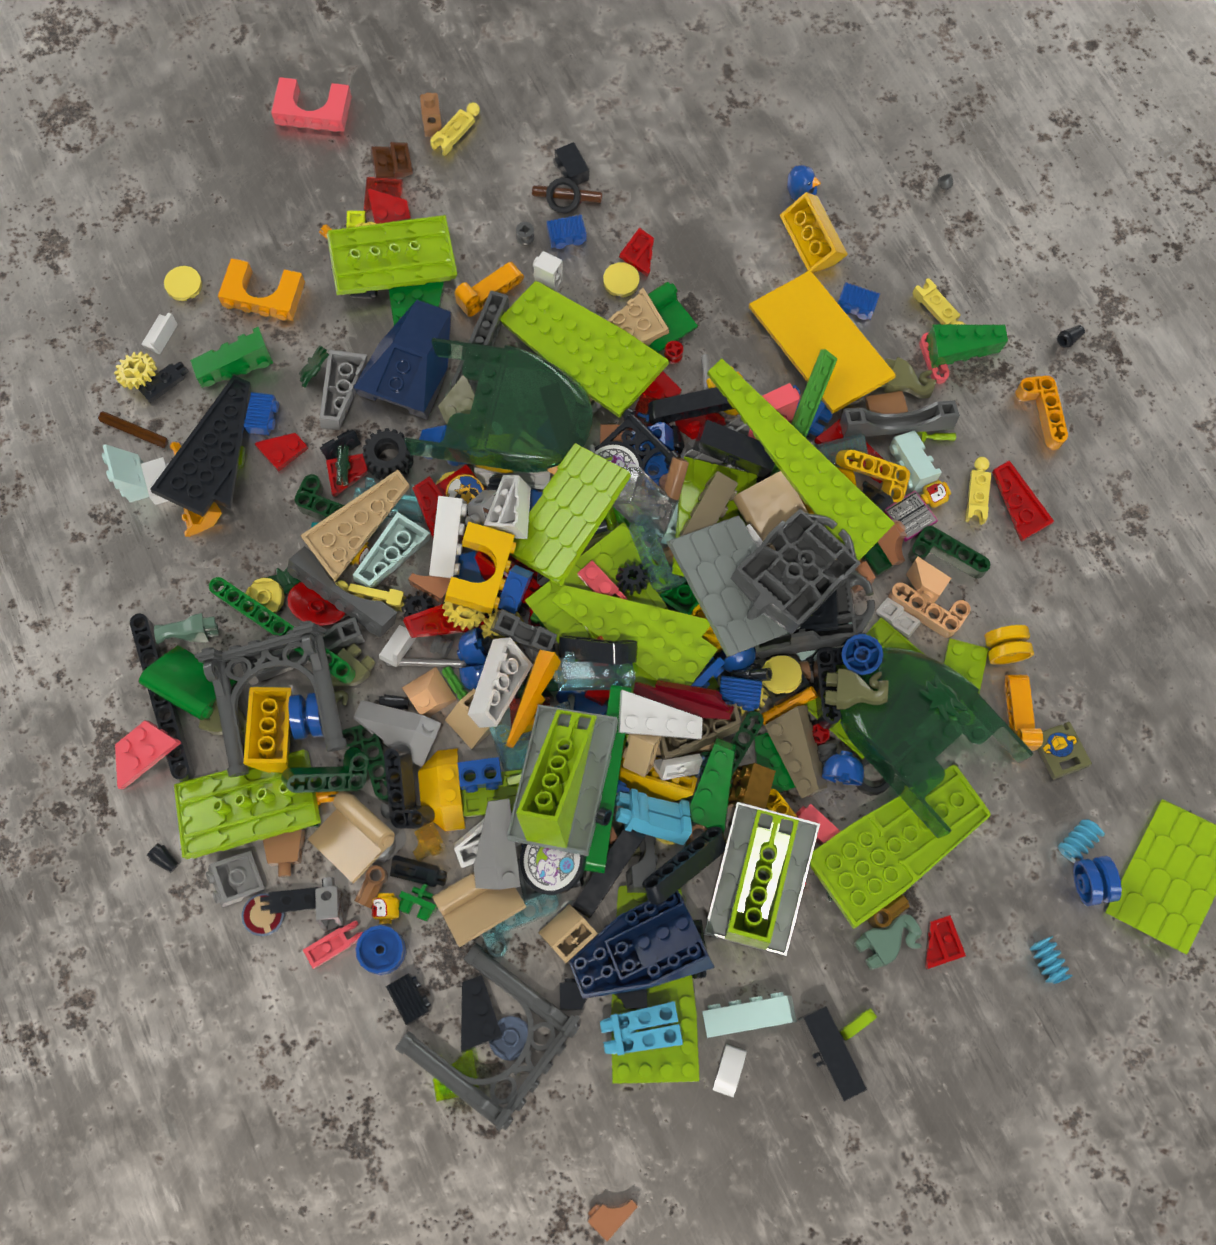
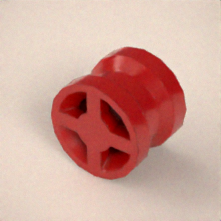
M670 341L666 344L664 357L670 364H677L682 360L683 345L678 341Z
M819 724L813 726L812 733L815 743H817V746L825 744L830 736L829 730L822 728Z

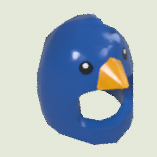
M805 165L795 166L787 178V190L790 197L796 201L804 193H808L812 187L814 189L812 194L817 196V185L821 183L816 178L813 169Z

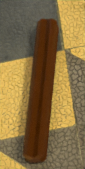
M533 185L532 195L546 197L548 186ZM557 187L553 192V198L573 200L574 193L572 189ZM580 190V201L602 202V192Z
M101 411L98 416L100 422L161 448H165L169 442L162 435L105 411Z

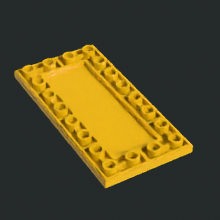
M811 270L749 304V309L807 382L822 349H826L837 358L821 399L832 414L893 380L896 376Z

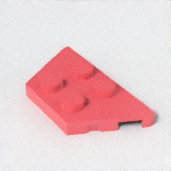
M143 721L115 744L118 789L128 787L181 744L180 740L174 739L163 729L157 728V725L152 722Z

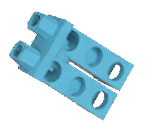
M631 788L628 794L618 792L615 798V805L620 807L616 812L615 818L617 822L625 823L626 831L631 832L633 829L636 832L684 845L691 835L692 825L689 801L681 800L680 803L648 797L645 793L638 792L637 789Z
M675 1001L619 1015L614 1014L611 1015V1018L600 1021L601 1032L614 1031L615 1040L603 1042L605 1054L618 1053V1055H624V1053L683 1045L679 1024L641 1032L636 1031L638 1029L678 1022Z

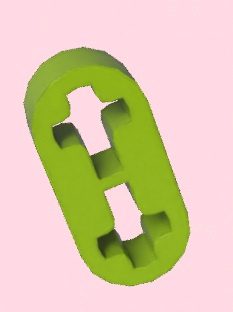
M871 1008L867 1009L839 1031L840 1035L845 1041L849 1040L877 1018L876 1014Z

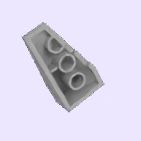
M362 700L353 718L369 732L375 733L384 740L383 743L386 746L395 747L402 744L408 746L411 751L412 763L421 767L427 758L441 725L440 722L421 714Z
M509 799L488 801L482 833L473 866L476 888L501 890L520 887L515 842L508 841L507 839L511 820Z

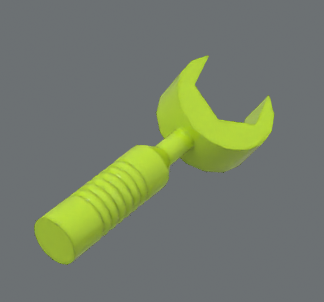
M916 432L921 437L920 439L923 443L927 438H932L933 440H956V433H934L927 435V432Z

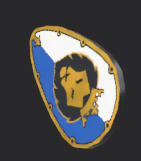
M459 475L448 484L446 497L461 498L468 504L484 490V487L474 476Z

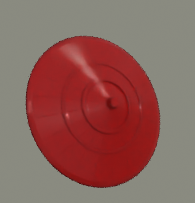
M303 582L296 584L288 594L287 602L289 609L303 622L311 621L319 626H325L338 622L345 615V612L338 610L335 605L328 600H324L317 592L307 588Z

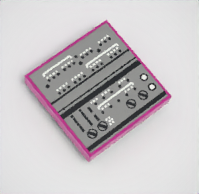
M913 491L905 496L902 501L892 504L883 511L891 520H898L903 523L906 528L905 533L907 534V537L904 538L905 542L920 534L926 526H933L938 522L916 491Z

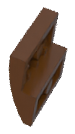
M390 142L389 147L371 146L370 152L375 181L394 180L413 174L408 143Z

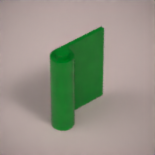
M665 282L648 293L649 298L669 329L668 334L654 340L648 346L657 353L664 350L668 342L678 341L698 328L696 322L677 300L676 293L678 291L676 286L669 282Z
M177 645L142 672L139 684L192 716L203 720L205 718L208 719L213 713L214 709L212 706L216 701L213 682H209L204 674V663L199 662L193 653ZM229 678L232 688L237 684V681Z

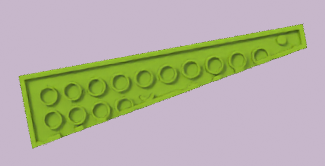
M721 358L708 371L707 375L723 396L727 398L732 408L736 409L742 421L749 426L754 437L765 447L764 450L795 491L800 494L805 504L809 505L814 514L829 517L838 524L833 530L827 525H824V527L843 545L844 541L838 534L844 529L850 535L857 560L859 561L895 523Z

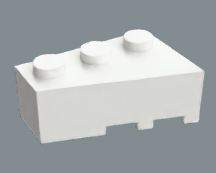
M503 475L483 526L515 535L514 538L527 539L531 488L519 475Z
M484 819L454 843V850L461 868L475 862ZM515 842V846L521 845L519 842Z

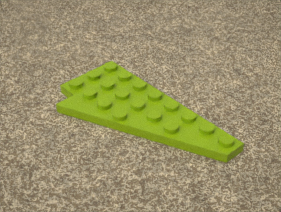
M566 585L562 586L552 600L553 603L597 636H602L604 640L637 641V662L635 664L657 681L661 680L691 686L718 650L702 638L710 627L708 620L705 618Z

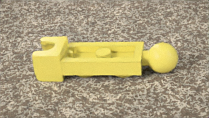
M472 102L467 105L466 112L460 109L440 131L433 135L430 141L432 149H437V147L441 146L443 150L442 155L446 156L453 149L454 144L475 123L474 117L480 113L479 105Z
M926 279L923 289L919 285L914 288V298L919 303H922L941 325H965L964 322L957 321L961 315L936 289L937 286L931 279Z
M979 457L974 462L976 470H972L970 473L967 508L965 511V522H969L970 518L976 515L979 518L980 525H983L988 518L991 473L985 472L990 465L989 460L985 457Z
M343 580L335 583L349 594L363 599L382 601L392 609L402 612L401 607L404 606L403 599H406L403 596V591L390 589L387 592L351 583L349 586Z

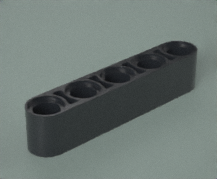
M717 387L654 400L647 404L649 421L652 425L658 422L670 423L734 409Z
M715 826L707 829L643 881L642 886L651 904L657 905L664 902L725 852L727 841L722 828Z
M624 828L607 853L605 872H594L572 907L590 919L646 837V834L636 832L633 829L631 832L626 831Z

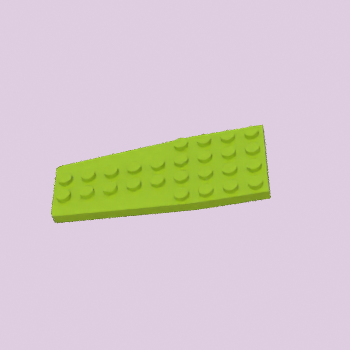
M538 281L533 282L500 318L502 324L576 388L619 418L669 364L665 357L625 330Z
M952 765L853 822L813 851L809 866L854 929L909 889L986 821L991 813L956 765Z
M627 885L620 886L617 895L616 918L649 901L646 893H627ZM692 975L647 988V1008L675 1001L678 1022L636 1030L641 1032L679 1024L683 1045L624 1053V1055L612 1054V1084L699 1081L697 1013ZM612 994L611 1015L640 1010L625 1009L621 1000ZM611 1031V1041L615 1040L614 1031Z

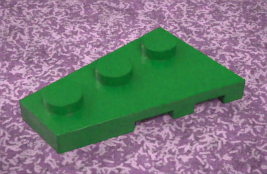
M769 733L756 736L754 739L755 763L776 771L771 789H775L781 794L796 788Z

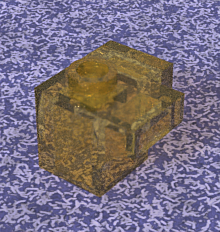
M433 822L414 832L418 839V845L413 854L418 861L430 855L432 857L437 856L443 852L442 848L446 847Z

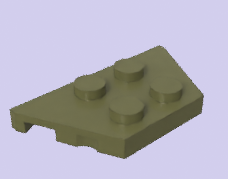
M466 374L462 375L438 406L447 426L471 442H476L484 437L494 436Z

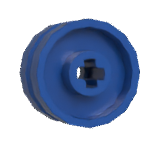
M309 693L306 701L301 694L291 695L289 697L288 709L294 739H306L309 731L314 738L324 737L315 693Z
M1106 855L1093 858L1092 861L1084 859L1075 862L1073 866L1074 883L1084 905L1088 907L1099 905L1102 901L1110 903L1120 900L1122 892L1121 880L1116 865L1110 857Z
M382 925L373 926L364 931L356 945V957L360 965L368 972L377 975H388L398 970L403 964L407 953L406 943L402 936L392 928ZM380 946L384 947L382 954L377 953L380 950Z

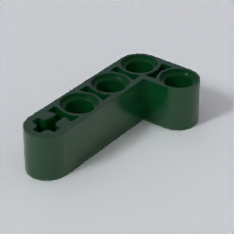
M315 474L305 476L294 498L301 513L319 520H324L345 505L321 497L323 485ZM317 484L316 487L309 488L310 485ZM304 500H309L307 504L301 505ZM321 507H327L324 511H319Z
M926 526L921 531L908 553L909 560L914 563L917 557L925 560L930 552L976 579L982 578L991 566L987 557L933 526ZM924 535H929L932 540L926 539ZM941 545H946L949 550L943 549ZM915 550L921 551L923 555H918ZM959 555H963L966 560H962Z
M750 712L743 719L739 731L735 733L730 743L736 745L735 753L738 757L734 761L732 776L763 725L764 719L759 712ZM755 719V725L750 730L747 729L751 720ZM745 735L748 742L741 743L738 736ZM702 752L700 756L709 759L711 753ZM701 764L699 771L703 773L705 767Z
M362 725L343 730V738L346 739L348 736L354 737L353 742L347 744L345 750L350 747L362 748L363 753L368 758V772L374 793L381 802H388V793L386 791L387 795L383 796V788L380 784L384 783V786L387 788L384 750L380 737L374 733L372 737L364 738V734L368 730ZM371 750H379L376 757H369ZM378 768H383L384 773L382 776L377 777L374 775Z
M350 747L344 754L343 766L287 768L282 773L281 780L287 789L293 793L357 791L365 786L368 758L358 747ZM359 756L358 760L353 762V759ZM357 775L356 779L351 781L352 777ZM337 776L336 780L331 782V779ZM317 777L314 782H310L312 778Z

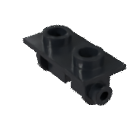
M352 429L350 431L346 430V432L337 436V440L332 439L322 444L319 449L324 454L326 460H331L361 445L356 432Z

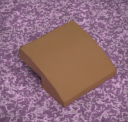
M902 391L865 397L866 408L869 411L882 414L908 412Z

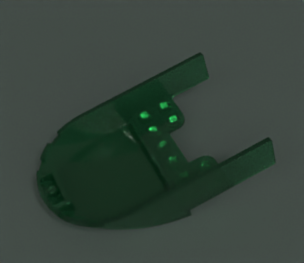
M432 338L431 342L438 357L464 360L462 367L464 377L469 380L478 381L470 414H453L448 421L442 442L405 438L404 442L411 455L534 473L548 471L549 468L558 466L575 443L584 447L592 429V406L584 388L566 371L542 357L508 345L501 348Z
M892 647L882 648L883 659L878 669L871 674L859 676L873 691H878V689H874L869 685V679L872 675L881 672L882 676L877 681L888 680V702L880 705L860 702L847 709H840V723L853 745L939 839L948 835L952 830L926 802L925 797L945 777L943 767L935 758L961 734L975 745L984 743L993 735L1018 763L1030 758L1034 753L979 695V689L961 674L938 660L915 651ZM935 674L938 675L940 681L946 687L950 686L958 694L956 697L958 701L968 707L967 711L955 708L959 713V717L947 713L949 718L947 722L941 716L938 708L929 709L932 702L920 694V689L928 692L927 681L935 686Z

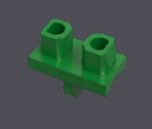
M423 884L421 889L413 887L412 893L417 894L418 897L403 891L399 895L401 898L399 911L410 914L414 904L420 906L417 918L428 922L433 912H437L438 907L436 904L423 900L424 897L431 900L433 896L432 893L427 892L428 885Z

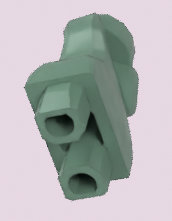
M202 613L179 622L154 625V635L157 644L172 637L189 642L204 643L209 642V637L219 636V629L214 616L204 618Z
M906 914L895 918L886 928H871L862 933L861 937L854 942L860 953L867 948L873 953L871 957L865 960L870 970L880 966L884 967L896 959L901 947L903 928L909 932L906 937L908 947L912 949L922 948L921 944L915 943L921 937L922 931L911 915Z

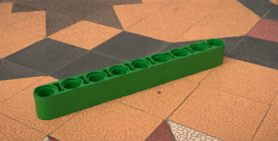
M216 577L210 581L209 590L218 599L271 635L283 636L287 635L288 631L293 630V625L225 579ZM221 586H224L223 589L218 592V589ZM236 596H239L238 600L233 602V599ZM254 606V609L251 612H248V609ZM269 616V620L263 623L264 618ZM281 627H285L283 632L278 633ZM301 647L293 649L303 656L304 651ZM325 648L327 659L332 658L331 663L328 664L331 676L342 683L352 682L355 678L354 669L346 661ZM343 669H348L345 675L340 676Z
M611 685L606 716L617 717L618 724L599 809L604 807L611 810L612 817L607 826L596 823L589 855L586 856L584 871L605 872L625 733H618L620 691L624 690L631 693L632 688Z

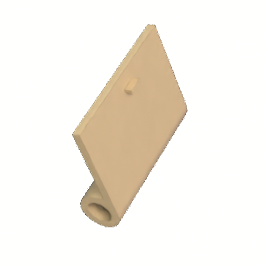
M781 471L738 493L733 499L746 525L750 524L762 541L781 521L786 522L799 509L808 513L798 493ZM772 544L769 548H771V549H773V550L776 551V549L774 548V546H773V544Z
M341 791L333 800V805L337 809L308 840L354 884L374 861L393 844L395 833L352 793Z
M474 872L432 896L459 947L526 908L516 888L501 890L476 888Z

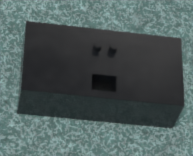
M707 420L700 427L692 448L695 451L723 461L724 464L728 463L732 467H738L760 477H765L773 471L775 465L759 440L710 420Z
M827 1006L818 1008L798 1018L797 1020L814 1053L812 1057L818 1061L816 1066H820L836 1101L844 1102L866 1091L867 1088Z

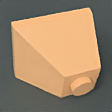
M920 557L915 559L906 573L916 591L925 600L933 603L936 602L951 580V577Z
M437 667L402 687L417 713L426 717H431L457 700Z

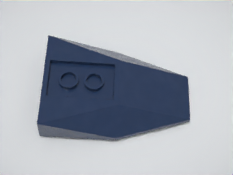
M416 300L377 345L353 387L356 393L373 401L379 398L407 408L410 414L428 419L448 371L451 311Z
M678 890L660 904L653 905L647 901L619 915L569 960L583 999L651 988L715 968Z

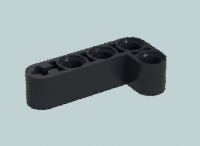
M559 636V657L612 665L637 662V641H609L578 636Z
M843 647L821 648L812 659L814 688L818 695V698H816L818 723L824 729H831L839 722L841 711L837 709V705L825 704L823 695H826V690L837 691V687L826 686V682L823 681L821 676L827 677V673L836 672L838 669H847L839 659ZM819 657H824L827 663L822 662Z
M402 744L387 749L384 753V763L392 825L396 828L418 829L432 823L435 818L433 809L429 806L416 805L412 756L409 747Z

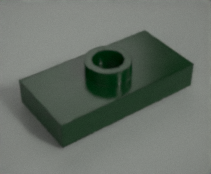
M878 542L863 556L876 576L881 575L894 566Z

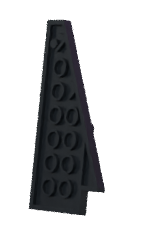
M235 375L232 376L150 488L153 494L202 517L213 502L228 509L231 508L245 417L251 391L249 381Z

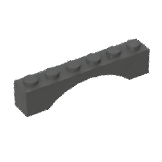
M955 400L939 401L918 410L898 414H882L865 408L844 409L840 426L843 438L901 434L914 430L916 432L954 429L960 414Z
M305 546L288 560L287 572L292 577L297 578L307 588L317 592L324 600L331 602L338 610L345 612L351 618L355 617L357 622L366 627L370 633L381 637L395 624L397 612L382 601L363 599L349 594L338 587L325 573L321 563L312 551Z
M355 617L335 624L326 631L327 633L324 634L325 637L323 638L325 648L333 653L341 651L342 648L347 649L353 643L358 645L365 642ZM283 649L272 651L275 657H281L284 660L282 657ZM293 649L289 653L290 660L295 663L303 657ZM261 654L247 659L251 660L254 664L259 661ZM242 662L241 666L245 674L247 671V664L245 662ZM270 668L258 673L248 682L254 685L295 668Z

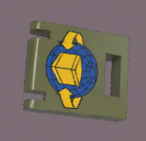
M1070 722L1064 723V726L1061 724L1042 731L1043 744L1037 751L1052 780L1090 767L1092 762ZM1075 758L1073 760L1075 766L1062 770L1059 763Z

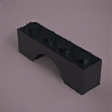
M575 978L564 979V983H560V1010H582L588 998L583 999ZM647 988L614 994L621 1000L625 1009L647 1008Z

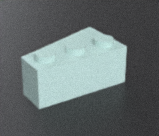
M915 430L895 436L890 444V452L895 456L897 464L906 467L910 472L907 489H910L911 493L913 491L921 492L925 485L937 481L942 473L939 468L935 469L931 463L934 461L932 456L925 454L923 450L925 445Z

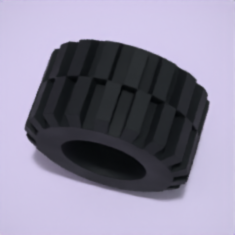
M385 428V431L382 432L381 429L377 430V434L372 433L370 435L371 439L367 438L365 441L366 445H363V457L370 473L379 480L381 477L385 479L396 470H399L401 474L405 473L407 475L409 472L408 468H412L413 452L408 438L402 432L398 434L396 429L390 431L389 428ZM387 449L398 451L397 456L392 460L382 461L378 459L379 455Z

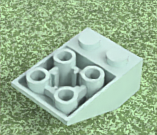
M103 445L104 453H102V458L109 468L106 471L107 477L110 482L113 481L115 488L120 490L122 497H126L130 503L149 497L141 464L144 462L140 456L110 445Z

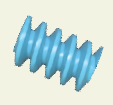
M1083 819L1079 822V825L1074 827V831L1069 833V837L1063 839V843L1061 842L1058 845V849L1066 859L1075 863V858L1079 860L1084 859L1081 852L1084 854L1089 853L1086 846L1091 849L1094 848V844L1091 841L1098 843L1099 838L1097 835L1104 837L1105 833L1093 821Z
M1053 936L1034 943L1030 951L1038 952L1034 959H1041L1042 961L1037 964L1038 967L1046 968L1041 974L1050 976L1045 982L1056 984L1071 978L1073 975L1065 974L1069 967L1061 966L1065 959L1057 958L1061 951L1053 950L1057 943L1049 942L1053 938Z

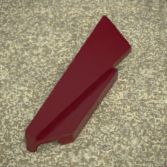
M661 680L657 681L655 687L640 682H635L633 694L701 718L729 720L734 712V706L727 705L717 690Z

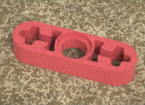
M925 333L919 345L928 370H932L931 379H936V383L942 384L947 380L950 372L947 364L939 365L940 374H944L941 377L937 375L938 367H931L928 342L925 343L928 333Z

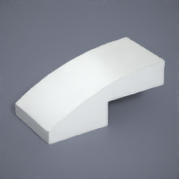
M888 597L876 610L878 616L882 617L907 638L920 625L919 619L905 612L903 606Z
M728 1044L725 1045L713 1085V1091L734 1097L746 1057V1050Z

